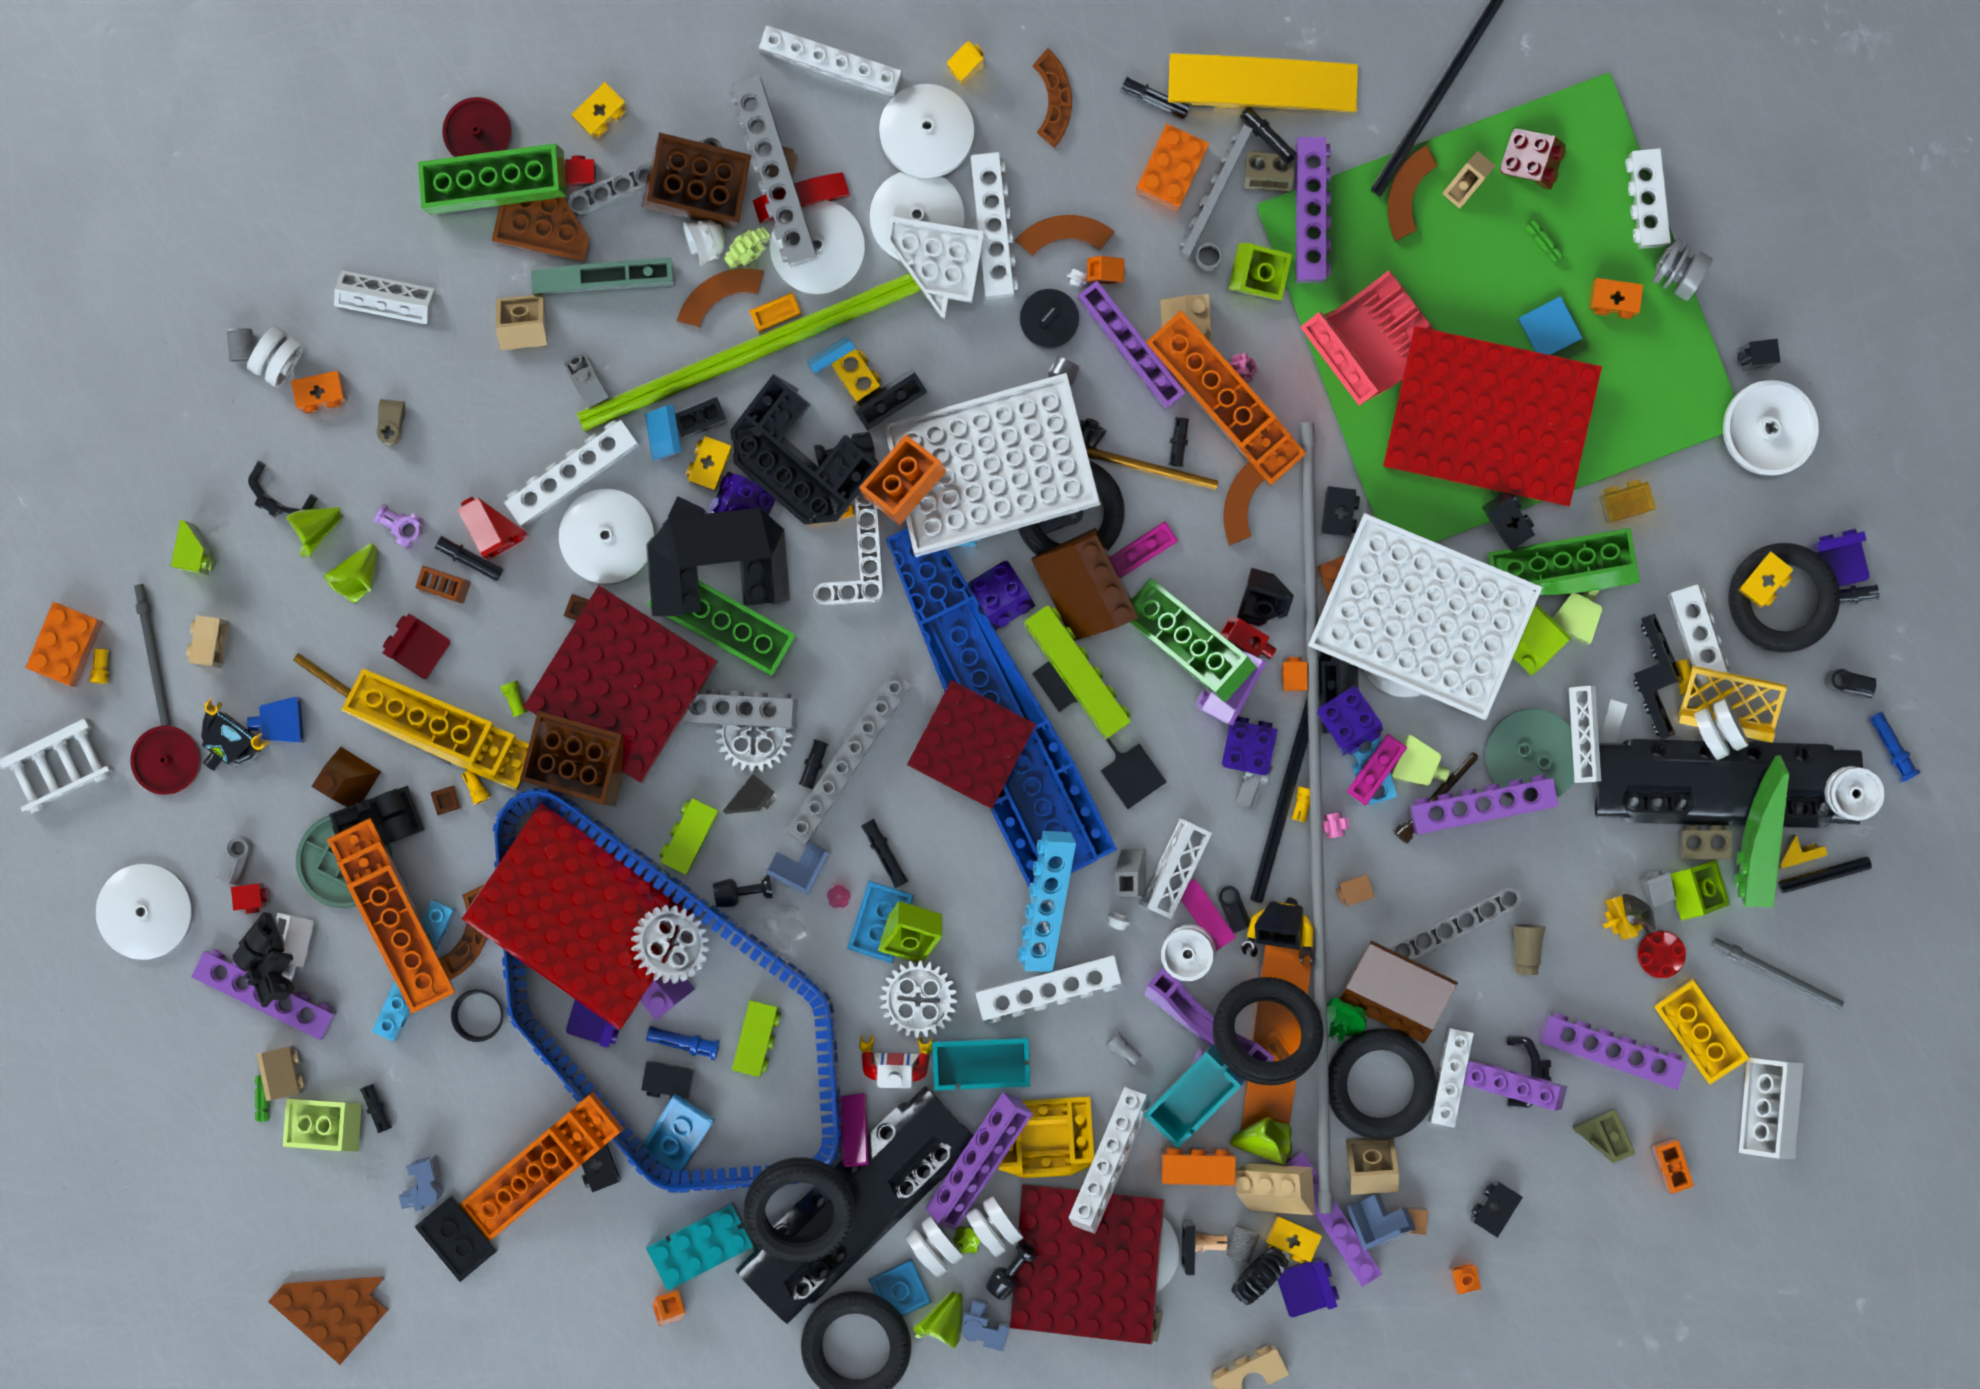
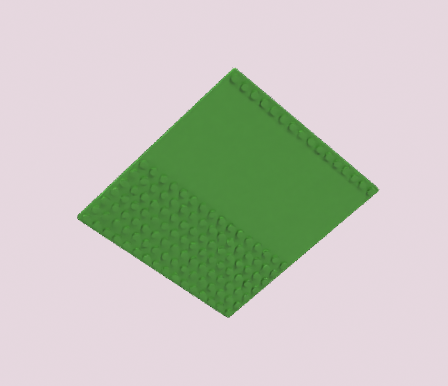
M1609 73L1413 145L1399 169L1411 155L1426 145L1437 164V168L1422 178L1413 195L1412 217L1417 230L1397 241L1393 239L1387 217L1388 195L1396 174L1382 196H1377L1371 192V187L1392 154L1330 176V182H1326V191H1330L1331 200L1330 206H1326V215H1330L1331 224L1330 229H1326V238L1330 239L1331 248L1330 253H1326V262H1330L1331 272L1330 277H1326L1324 283H1296V190L1257 205V211L1271 248L1292 254L1286 287L1301 326L1320 311L1324 315L1337 309L1390 270L1436 331L1534 351L1517 319L1561 296L1582 339L1552 354V356L1602 366L1574 490L1723 434L1724 415L1735 395L1696 294L1694 292L1686 302L1673 294L1676 286L1675 282H1672L1666 289L1662 288L1666 278L1664 276L1657 285L1651 282L1659 259L1664 251L1675 241L1670 226L1671 243L1666 247L1638 249V243H1634L1633 229H1636L1635 220L1631 219L1630 207L1634 204L1633 196H1629L1628 182H1631L1630 172H1626L1625 160L1632 151H1639L1640 148L1613 78ZM1514 129L1553 135L1566 145L1565 156L1558 168V178L1553 183L1551 190L1542 188L1535 181L1504 175L1500 172V167ZM1479 151L1496 167L1459 209L1442 193L1473 155ZM1639 171V177L1643 181L1650 180V175L1647 171ZM1317 182L1307 185V188L1312 192H1317L1320 189ZM1642 194L1643 203L1647 205L1652 204V197L1649 194ZM1309 205L1307 207L1308 213L1312 216L1320 213L1316 205ZM1646 217L1644 219L1646 227H1655V221L1652 218ZM1537 220L1542 226L1541 229L1545 230L1555 242V247H1559L1563 252V257L1557 262L1550 260L1549 254L1545 253L1535 241V236L1527 231L1526 227L1532 221ZM1310 228L1307 230L1309 238L1318 239L1320 237L1317 229ZM1309 252L1307 254L1309 262H1319L1320 258L1316 252ZM1595 278L1643 284L1640 313L1633 316L1632 319L1620 318L1618 313L1611 312L1607 316L1595 314V310H1589L1592 281ZM1616 294L1610 298L1614 300V304H1617L1621 301L1620 299H1617ZM1305 335L1373 516L1433 542H1438L1490 522L1481 507L1504 492L1383 466L1402 380L1384 393L1359 406ZM1515 495L1522 505L1519 510L1544 502Z

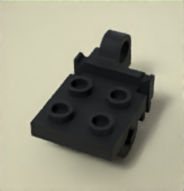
M408 785L385 792L369 800L367 799L362 802V805L359 802L329 814L334 834L371 817L385 845L424 831Z
M265 912L260 915L241 939L238 949L233 954V960L240 968L248 970L245 978L249 979L247 983L255 987L261 1006L267 1008L273 1000H287L294 991L293 983L281 975L294 958L292 954L282 953L285 949L272 914Z

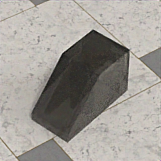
M752 774L724 808L723 812L725 814L761 811L763 808L768 810L776 800L773 797L776 792L756 775Z

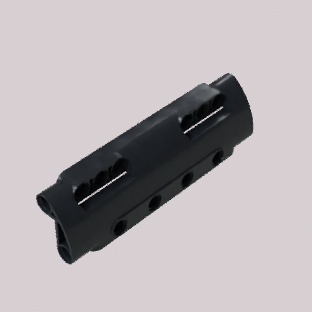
M1629 739L1623 743H1599L1601 781H1597L1598 792L1595 798V817H1620L1629 823L1746 826L1753 800L1763 777L1776 755H1781L1789 772L1787 796H1825L1826 782L1832 773L1848 766L1863 768L1861 750L1834 749L1829 744L1748 742L1749 746L1736 751L1727 741L1730 749L1729 755L1717 760L1705 741ZM1653 753H1657L1661 755V757H1656L1653 755ZM1749 756H1754L1756 760L1749 758ZM1796 757H1800L1804 759V761H1800ZM1857 790L1852 792V796L1857 795ZM1626 791H1639V792H1676V793H1690V794H1653V793H1625V792H1626ZM1786 797L1783 827L1825 828L1834 823L1859 825L1861 820L1856 821L1840 817L1830 809L1825 798ZM1627 806H1633L1637 810H1631ZM1652 807H1658L1660 810H1654ZM1675 807H1680L1684 811H1679ZM1795 810L1801 811L1803 814H1798ZM1819 811H1824L1827 815H1823Z
M924 1086L908 1103L904 1102L898 1105L868 1134L869 1164L858 1166L857 1171L854 1173L851 1172L853 1167H845L843 1165V1159L834 1167L848 1182L854 1195L856 1208L853 1227L846 1240L834 1252L816 1260L790 1287L788 1285L813 1261L788 1262L769 1255L755 1244L753 1247L754 1252L735 1271L751 1290L783 1322L788 1324L804 1307L820 1299L950 1172L974 1135L956 1119L929 1088ZM893 1131L892 1137L886 1140L888 1132ZM939 1140V1142L930 1151H928L894 1186H892V1184L899 1177H901L935 1142ZM948 1153L947 1158L940 1162L942 1154ZM930 1169L929 1176L923 1178L924 1172ZM815 1186L773 1227L783 1234L789 1231V1236L793 1237L813 1235L821 1231L831 1220L834 1212L833 1203L822 1189ZM913 1186V1191L906 1195V1190ZM824 1198L823 1204L817 1207L819 1199ZM844 1253L842 1261L837 1262L838 1256ZM827 1270L826 1276L820 1279L821 1272ZM809 1286V1292L803 1296V1290Z

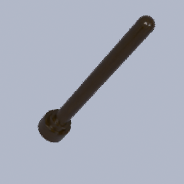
M1475 752L1470 753L1447 778L1446 782L1429 798V801L1438 800V795L1448 793L1477 761L1478 755ZM1412 818L1407 824L1405 822L1402 825L1399 824L1393 831L1405 844H1408L1413 838Z

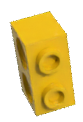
M854 348L853 351L833 362L831 366L858 404L881 389L879 383L882 380L875 369L870 371L865 364L869 360L862 350L857 352ZM853 358L857 360L858 366L854 370H848L844 367L846 360ZM860 379H869L871 386L867 390L859 389L857 384Z

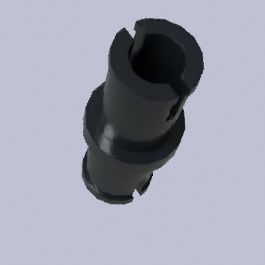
M1174 417L1173 435L1169 440L1171 450L1168 465L1178 467L1179 465V467H1183L1185 446H1188V440H1186L1188 418L1180 417L1179 419V417Z
M1854 585L1850 586L1849 589H1841L1840 604L1852 603L1855 605L1860 601L1879 600V593L1869 594V592L1879 591L1878 585L1857 588Z
M815 739L809 757L804 761L806 766L799 785L810 789L814 788L819 769L822 770L823 768L821 763L829 745Z
M372 1083L359 1089L368 1107L366 1109L367 1114H371L377 1133L392 1128L384 1110L386 1106L384 1102L381 1103L375 1084Z

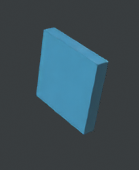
M1561 296L1517 319L1534 352L1552 355L1582 339Z
M844 337L808 359L806 363L814 373H817L853 351L855 347L847 337Z
M666 405L646 413L645 419L652 461L661 460L681 452L674 406Z
M912 1258L868 1279L875 1295L890 1302L900 1312L902 1317L932 1303Z

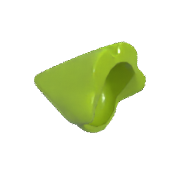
M340 508L300 510L286 516V519L302 542L299 552L301 557H310L318 545L343 518Z
M368 544L324 574L323 578L337 594L343 595L350 602H358L373 588L378 549L374 544Z
M1265 1117L1233 1135L1230 1144L1248 1153L1285 1165L1292 1153V1129L1289 1124L1273 1121L1271 1117Z
M952 1291L922 1321L913 1327V1331L916 1332L914 1337L922 1338L928 1334L952 1348H956L962 1332V1294H956Z

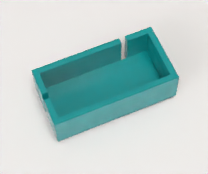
M1028 1037L932 1041L934 1091L956 1090V1083H961V1090L1030 1087L1029 1063H1024V1060H1029Z
M1212 1044L1148 1108L1144 1116L1174 1146L1179 1148L1246 1080L1236 1075L1225 1065L1215 1045Z
M734 1202L671 1233V1240L668 1236H665L646 1247L667 1291L754 1247L755 1243L746 1225L740 1229L738 1227L743 1222V1219Z

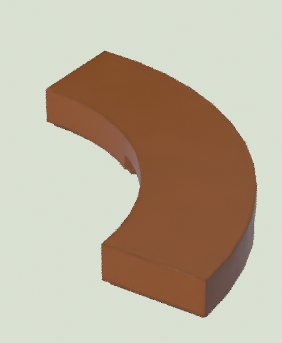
M1047 48L1032 65L1042 78L1048 94V111L1037 134L1055 149L1063 138L1070 121L1072 92L1064 67L1055 54Z
M1427 145L1416 151L1405 161L1390 187L1387 217L1394 241L1417 230L1412 217L1413 195L1422 178L1437 168V164Z
M1060 215L1033 224L1015 239V242L1031 256H1034L1036 252L1046 245L1064 239L1082 241L1100 251L1115 231L1092 218L1078 215Z
M742 268L728 270L710 277L689 295L679 312L677 322L700 328L708 311L721 299L739 293L758 295L764 271Z
M1250 462L1237 474L1225 499L1223 523L1229 546L1251 537L1247 519L1248 506L1253 493L1265 479Z
M484 885L462 895L466 911ZM467 923L462 938L448 954L440 958L450 980L462 974L474 963L488 939Z

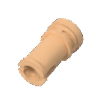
M1195 1232V1252L1227 1250V1244L1217 1243H1226V1235L1213 1236Z

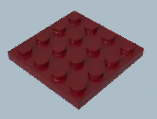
M951 680L907 766L992 810L1036 724Z

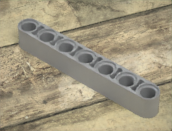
M713 137L698 141L722 147L720 141ZM651 161L575 191L568 199L569 207L574 214L584 216L644 192L646 182L640 180V175L645 171L649 172ZM623 180L630 182V187L626 191L618 189V184ZM601 189L608 191V196L604 200L596 198V193ZM578 198L586 200V205L582 209L574 207V202Z
M1514 888L1501 889L1387 948L1397 953L1399 947L1406 946L1409 950L1407 958L1415 960L1517 908L1521 903V894ZM1507 892H1512L1515 896V901L1512 905L1508 906L1505 904L1503 897ZM1489 902L1493 905L1494 911L1490 916H1485L1482 912V907L1485 903ZM1466 913L1470 914L1473 919L1472 924L1468 927H1464L1461 924V917ZM1444 924L1451 927V934L1446 938H1443L1439 932L1440 927ZM1422 935H1427L1430 939V945L1422 949L1418 944V940Z

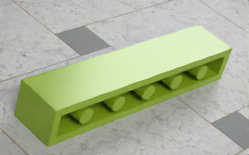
M1047 605L1025 620L1023 625L1106 740L1131 722L1129 719L1131 714L1124 705L1120 706L1115 700L1117 697L1115 691L1110 685L1106 687L1101 680L1103 675L1097 666L1092 667L1087 659L1090 658L1088 653L1082 646L1078 647L1074 642L1076 637L1069 627L1064 628L1059 620L1062 617L1054 607L1051 609Z

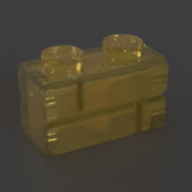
M1640 479L1628 482L1627 488L1619 490L1618 486L1604 489L1605 494L1599 496L1607 524L1656 509L1649 483H1641Z

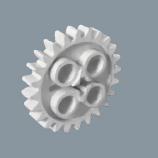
M750 702L746 703L743 707L744 714L749 715L753 711V706ZM773 703L768 705L766 709L770 717L776 713V706ZM721 725L723 726L722 729L715 730L717 734L722 735V738L716 740V743L724 744L719 751L721 753L728 752L724 759L727 761L734 758L732 766L735 767L741 763L742 771L746 769L747 765L750 766L752 773H754L756 766L759 767L761 772H764V765L766 764L772 769L773 760L781 763L778 756L780 754L788 755L783 750L784 747L792 746L786 741L787 738L793 737V734L787 733V730L791 728L770 727L769 729H764L756 726V730L761 734L756 736L755 755L751 754L753 738L748 735L749 732H753L754 726L741 728L738 725ZM740 739H746L748 742L747 749L741 752L737 751L736 742ZM764 740H769L772 743V748L767 753L761 752L759 748L760 743Z
M665 905L661 911L656 907L653 909V914L647 912L645 914L646 919L641 918L638 921L640 926L633 929L638 935L631 938L637 945L633 946L631 950L638 951L639 953L634 957V960L641 959L642 961L639 968L645 966L648 968L645 975L653 972L655 973V981L662 976L663 983H667L671 978L672 983L675 984L679 978L683 982L688 979L687 975L692 977L696 974L695 970L698 971L702 968L699 962H704L707 959L702 954L709 951V948L704 947L703 944L708 942L709 939L702 938V934L706 932V929L699 930L698 926L701 924V921L695 923L692 921L694 913L687 917L685 908L678 913L676 905L670 911L668 906ZM660 924H664L667 927V934L661 932ZM675 925H677V926H678V931H677V933L674 935ZM681 934L688 936L689 944L682 941ZM673 937V939H672V941H671V946H672L673 948H671V949L667 952V949L669 948V945H670V943L667 942V941L670 940V939ZM651 945L659 949V955L652 953ZM667 952L665 957V963H662V958ZM673 955L680 958V965L673 962Z
M912 960L909 961V968H906L902 963L900 965L901 972L895 969L892 970L895 978L886 977L890 985L882 986V989L887 992V994L880 996L881 999L886 1000V1003L880 1007L888 1009L884 1018L891 1016L893 1019L889 1025L897 1023V1032L905 1028L906 1036L911 1031H914L915 1038H918L920 1032L923 1031L924 1036L928 1037L930 1029L934 1034H937V1026L943 1029L946 1027L944 1019L947 1021L952 1020L948 1012H956V1009L951 1004L957 1003L958 999L952 998L951 995L955 994L957 989H950L949 987L953 984L954 980L946 981L945 978L949 973L946 972L941 975L939 973L941 966L939 965L934 970L932 969L931 961L926 967H924L922 960H919L918 966H915ZM904 980H910L913 983L914 989L912 992L908 993L902 989L901 984ZM932 981L937 984L938 990L935 994H930L926 991L925 985L927 982ZM918 993H921L922 998H940V1002L924 1000L918 1005L916 1000H899L898 996L915 997ZM909 1004L913 1010L912 1015L904 1016L900 1011L901 1005ZM931 1005L935 1007L936 1016L932 1018L927 1017L924 1013L925 1006Z

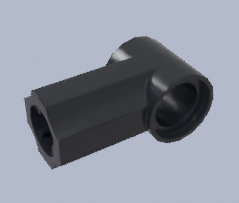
M1845 669L1830 671L1825 677V684L1832 691H1841L1871 699L1876 690V678L1852 673ZM1837 674L1841 675L1843 679L1841 686H1837L1834 681Z
M1231 885L1221 886L1216 896L1232 932L1235 933L1248 928L1250 918L1240 898L1239 891ZM1230 889L1234 892V899L1227 903L1223 901L1222 894Z

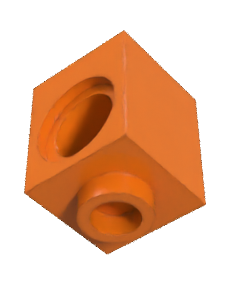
M1109 256L1087 258V282L1094 283L1098 281L1100 284L1108 285L1124 282V258Z
M1287 657V662H1282V691H1307V662H1302L1301 657Z
M1474 1263L1449 1268L1454 1290L1458 1295L1481 1289L1477 1268Z
M679 1291L657 1296L652 1302L659 1326L682 1320L685 1315Z

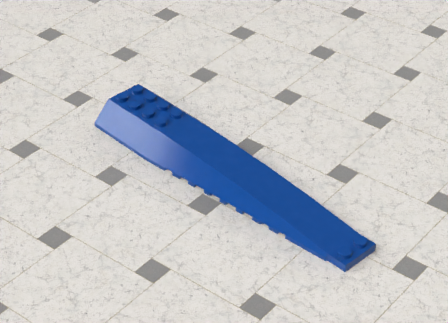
M908 528L886 538L885 540L895 558L896 569L944 692L952 680L1036 724L991 810L1028 887H1030V883L1034 882L1033 864L1038 860L1037 842L1039 839L1041 840L1043 831L1071 832L1076 841L1071 874L1116 851L1117 848L1073 759L947 549L916 557ZM1057 856L1052 857L1049 861L1056 859ZM1049 878V879H1047L1045 882H1049V881H1051L1053 878Z

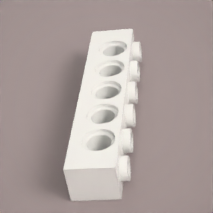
M767 25L759 45L761 54L892 98L896 95L902 78L901 70Z
M999 152L971 155L977 225L979 231H984L981 263L985 300L1014 297L1013 290H1018L1017 276H1012L1011 267H1015L1014 252L1009 253L1008 244L1013 243L1012 229H1007L1006 220H1010L1009 205H1004V196H1008L1007 182H1002L1001 173H1006L1004 158H999ZM991 173L995 175L996 181L993 184H986L983 181L984 175ZM989 197H995L998 199L999 204L994 208H990L985 204V201ZM996 220L1000 222L1001 228L998 231H991L988 228V223ZM1000 244L1003 246L1004 251L1000 255H994L990 251L992 245ZM997 267H1002L1005 269L1006 275L998 279L994 277L993 270Z
M616 420L611 421L604 427L605 431L598 436L593 434L584 441L586 445L579 450L575 447L566 453L565 460L560 463L555 461L545 469L547 472L541 477L535 475L526 482L527 486L521 491L516 489L506 496L508 500L504 504L521 527L528 525L639 446L621 420L618 422ZM612 438L615 440V447L607 451L603 448V443L606 439ZM588 452H593L596 455V460L592 464H585L584 456ZM568 466L576 467V475L572 478H566L564 475V471ZM551 479L556 480V489L552 492H547L545 490L546 482ZM535 493L538 498L536 504L528 506L525 501L527 495Z
M1110 955L978 991L975 994L982 1020H988V1023L991 1024L1001 1021L1003 1015L1010 1013L1011 1017H1017L1026 1014L1025 1009L1034 1007L1035 1011L1049 1008L1048 1003L1057 1001L1058 1005L1071 1002V997L1080 995L1081 999L1095 995L1094 991L1103 988L1104 992L1118 989L1117 984H1121V979L1115 957ZM1099 971L1101 973L1102 980L1100 983L1092 984L1089 982L1088 976L1090 972ZM1069 977L1078 979L1079 986L1076 990L1071 991L1065 987V981ZM1047 983H1051L1056 987V992L1051 997H1047L1042 993V987ZM1022 990H1030L1032 992L1033 998L1029 1003L1020 1001L1019 993ZM1006 996L1009 999L1010 1004L1006 1009H999L996 1006V999L998 997Z
M1124 1087L1069 1215V1220L1073 1226L1094 1234L1096 1233L1145 1118L1144 1114L1151 1104L1147 1095Z

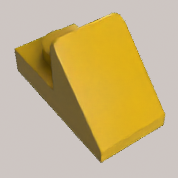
M1792 834L1780 855L1778 869L1827 856L1826 847L1813 843L1803 846L1804 851H1802L1797 835Z

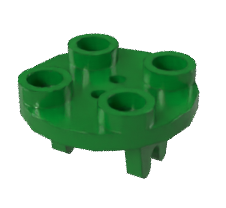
M1338 998L1330 999V1002L1327 1003V1027L1330 1029L1328 1038L1333 1039L1336 1035L1338 1036L1337 1042L1341 1043L1345 1036L1363 1033L1367 1024L1365 1010L1343 1003Z

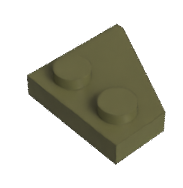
M1616 1108L1573 1126L1577 1134L1579 1133L1613 1163L1635 1154V1150Z

